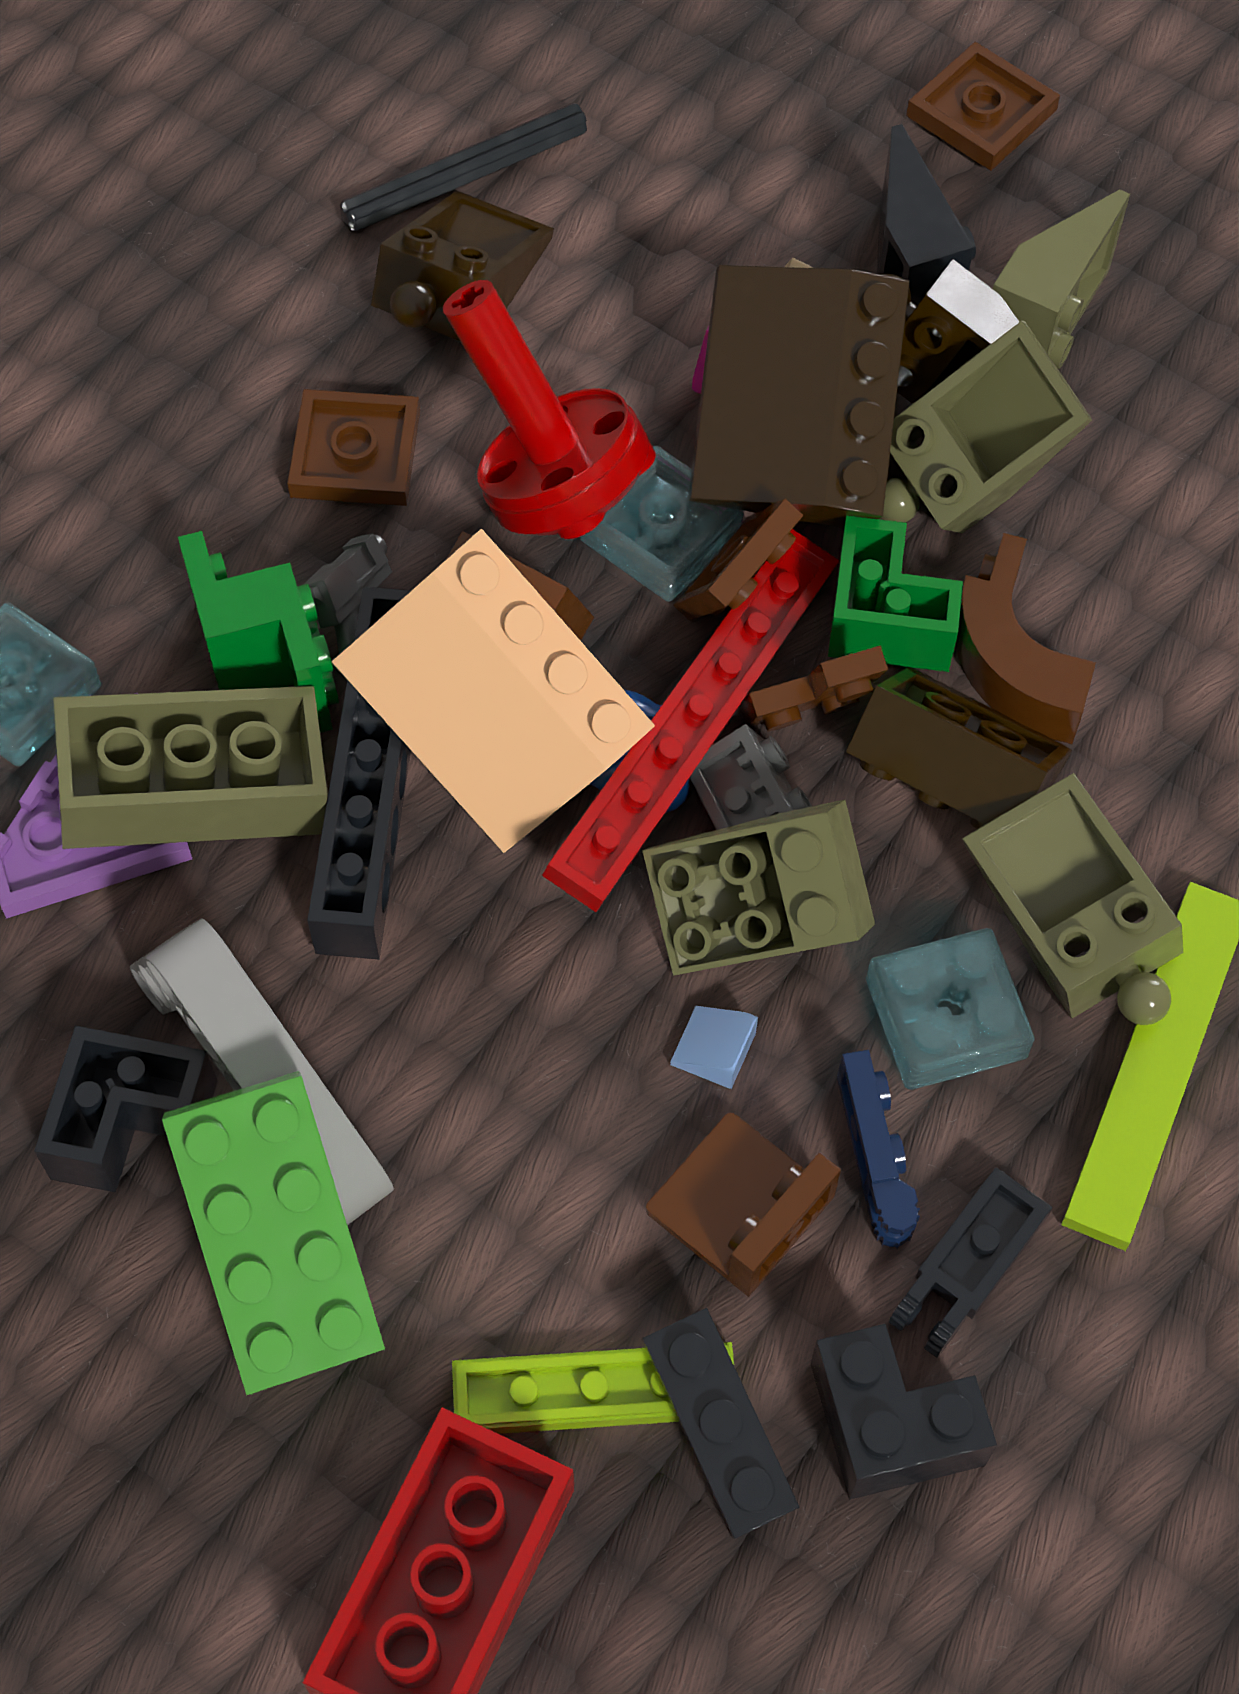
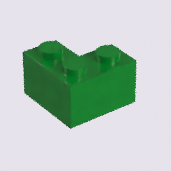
M846 515L828 657L839 658L881 646L886 664L949 672L958 635L963 581L901 573L907 523Z

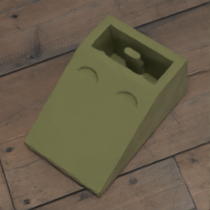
M846 800L783 812L643 850L673 976L858 941L875 925Z

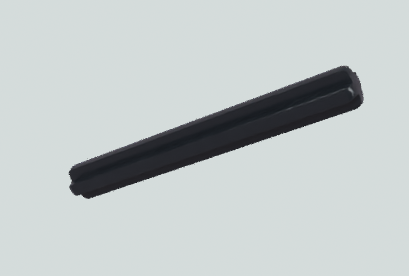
M576 103L556 109L344 199L339 204L342 219L352 232L371 226L583 135L587 131L586 116Z

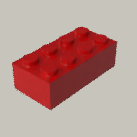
M441 1407L302 1682L309 1694H478L574 1492V1469Z

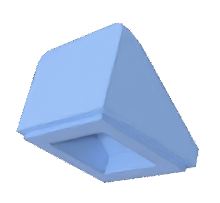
M695 1006L670 1065L732 1089L755 1037L758 1017L747 1012Z

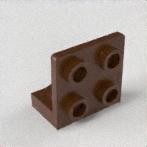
M730 1112L720 1120L647 1202L646 1213L749 1297L835 1196L841 1169L820 1152L804 1169L735 1113Z

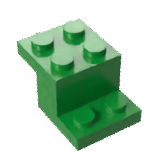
M202 531L179 536L180 548L219 690L281 688L293 685L294 687L314 686L320 733L332 730L328 706L338 704L339 699L331 673L333 667L324 635H320L316 623L318 617L309 584L296 585L290 563L228 578L221 552L208 554Z

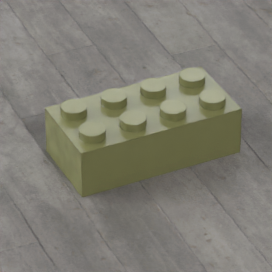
M314 686L53 697L62 849L322 834L328 794Z

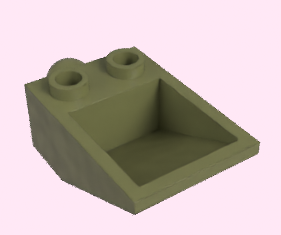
M1118 190L1018 245L994 283L993 290L1001 295L1019 322L1023 320L1027 323L1058 369L1062 367L1074 341V337L1071 336L1072 331L1110 270L1130 193Z
M1021 320L894 419L890 452L907 476V479L902 477L887 479L882 520L904 523L910 521L919 510L921 498L941 529L964 533L1010 499L1092 421L1086 409L1025 321ZM922 435H925L924 442L919 447L915 441ZM947 477L955 478L957 481V490L952 496L943 484Z
M1074 773L963 838L964 845L1027 952L1071 1019L1118 992V1007L1129 1021L1138 1025H1151L1165 1017L1171 1005L1170 989L1162 978L1150 972L1183 953L1182 924ZM1141 917L1144 919L1141 922L1133 923ZM1089 949V951L1085 955L1081 957H1075L1083 951Z

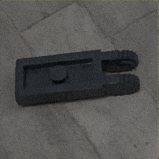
M995 1168L918 1269L915 1277L917 1281L890 1317L889 1323L900 1331L904 1330L906 1326L911 1325L921 1312L922 1305L933 1290L953 1305L944 1319L937 1322L927 1337L928 1342L924 1349L937 1358L956 1335L966 1318H974L1047 1219L1053 1207L1001 1170Z

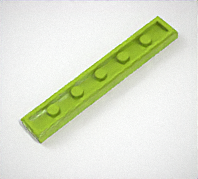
M1193 882L1189 883L1176 915L1182 924L1183 953L1158 967L1155 971V975L1162 978L1170 989L1171 1005L1169 1011L1164 1018L1154 1024L1135 1025L1061 1223L1062 1226L1124 1251L1128 1248L1239 941V900Z

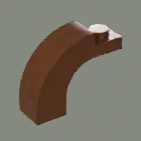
M1003 533L997 556L985 553L979 577L965 576L956 639L959 661L972 687L993 710L1053 740L1073 744L1084 711L1096 662L1050 650L1034 641L1022 629L1013 611L1012 592L1027 539Z

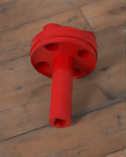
M478 280L461 287L446 300L443 305V312L510 424L490 444L479 463L477 479L482 489L483 497L499 524L511 532L539 536L558 534L564 539L583 536L600 524L605 513L630 491L638 477L654 463L656 452L648 439V435L634 410L626 404L621 395L614 391L590 388L556 396L493 284L488 280Z

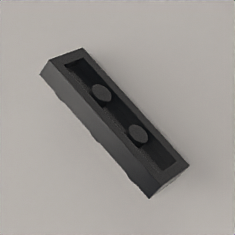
M705 1308L643 1337V1344L732 1538L736 1539L800 1508L708 1309Z

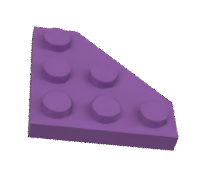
M55 755L51 763L47 761L43 763L19 800L21 809L5 834L0 833V906L5 917L10 918L192 860V856L187 842L62 849L57 758Z

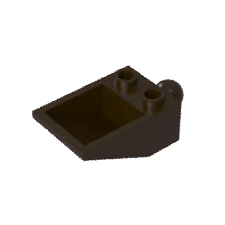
M455 191L381 243L371 306L391 313L395 320L405 327L419 328L423 326L460 341L443 312V305L455 291L471 282L488 280L493 284L507 309L552 240L554 228Z
M954 259L918 306L911 301V293L908 288L897 393L912 404L1019 323V320L1000 294ZM882 274L883 276L902 279L897 275Z

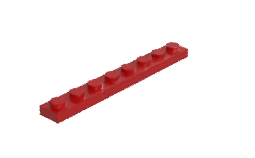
M794 529L790 531L796 537L794 543L775 563L769 564L767 561L764 562L754 576V579L758 582L754 591L740 606L729 611L651 720L655 727L630 749L543 872L542 876L594 912L598 911L840 561Z

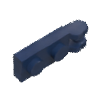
M869 1050L845 1053L842 1055L837 1081L871 1226L875 1227L873 1234L877 1235L876 1240H880L882 1246L887 1245L898 1249L899 1246L911 1240L920 1218L918 1215L920 1208L916 1207L918 1200L915 1189L899 1179V1174L906 1172V1159L900 1135L898 1133L889 1134L884 1111L891 1109L887 1077L884 1071L874 1072Z

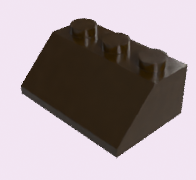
M908 667L876 686L846 752L861 760V768L869 774L888 781L897 778L916 788L915 795L923 802L939 809H949L951 806L972 817L970 823L978 830L1051 787L1066 764L1072 749Z

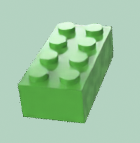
M300 1071L164 1113L162 1118L246 1395L384 1350L385 1347Z

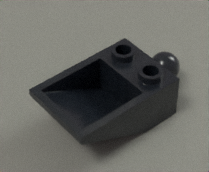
M899 124L891 128L880 204L876 274H893L903 280H908L911 301L918 306L953 259L969 271L971 260L976 255V246L970 229L965 225L961 226L904 126Z

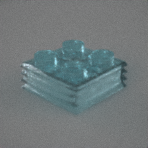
M652 446L656 452L654 463L638 477L630 491L605 513L600 524L592 531L581 536V541L662 599L670 602L696 578L741 525L744 513L742 510L688 501L692 469L661 447Z
M7 602L0 606V755L13 765L22 766L55 733L53 697L92 696L101 687L102 683L99 680L94 661L16 606Z
M984 928L873 957L870 960L866 982L904 1086L907 1089H917L1028 1058L1035 1041V1036L992 929ZM939 1001H950L952 1004H957L961 1008L960 1014L952 1016L948 1007L937 1008Z

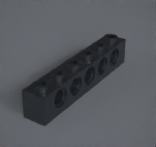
M363 587L354 641L405 597L410 590ZM348 680L307 921L315 954L380 960L411 750Z

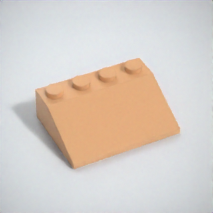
M482 528L332 661L333 665L503 853L605 772L655 727L653 722Z

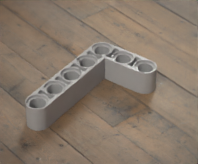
M201 918L130 965L132 975L152 1004L162 1014L175 1010L178 1011L234 1091L300 1071L347 1225L394 1191L392 1182L378 1160L224 941L205 919Z

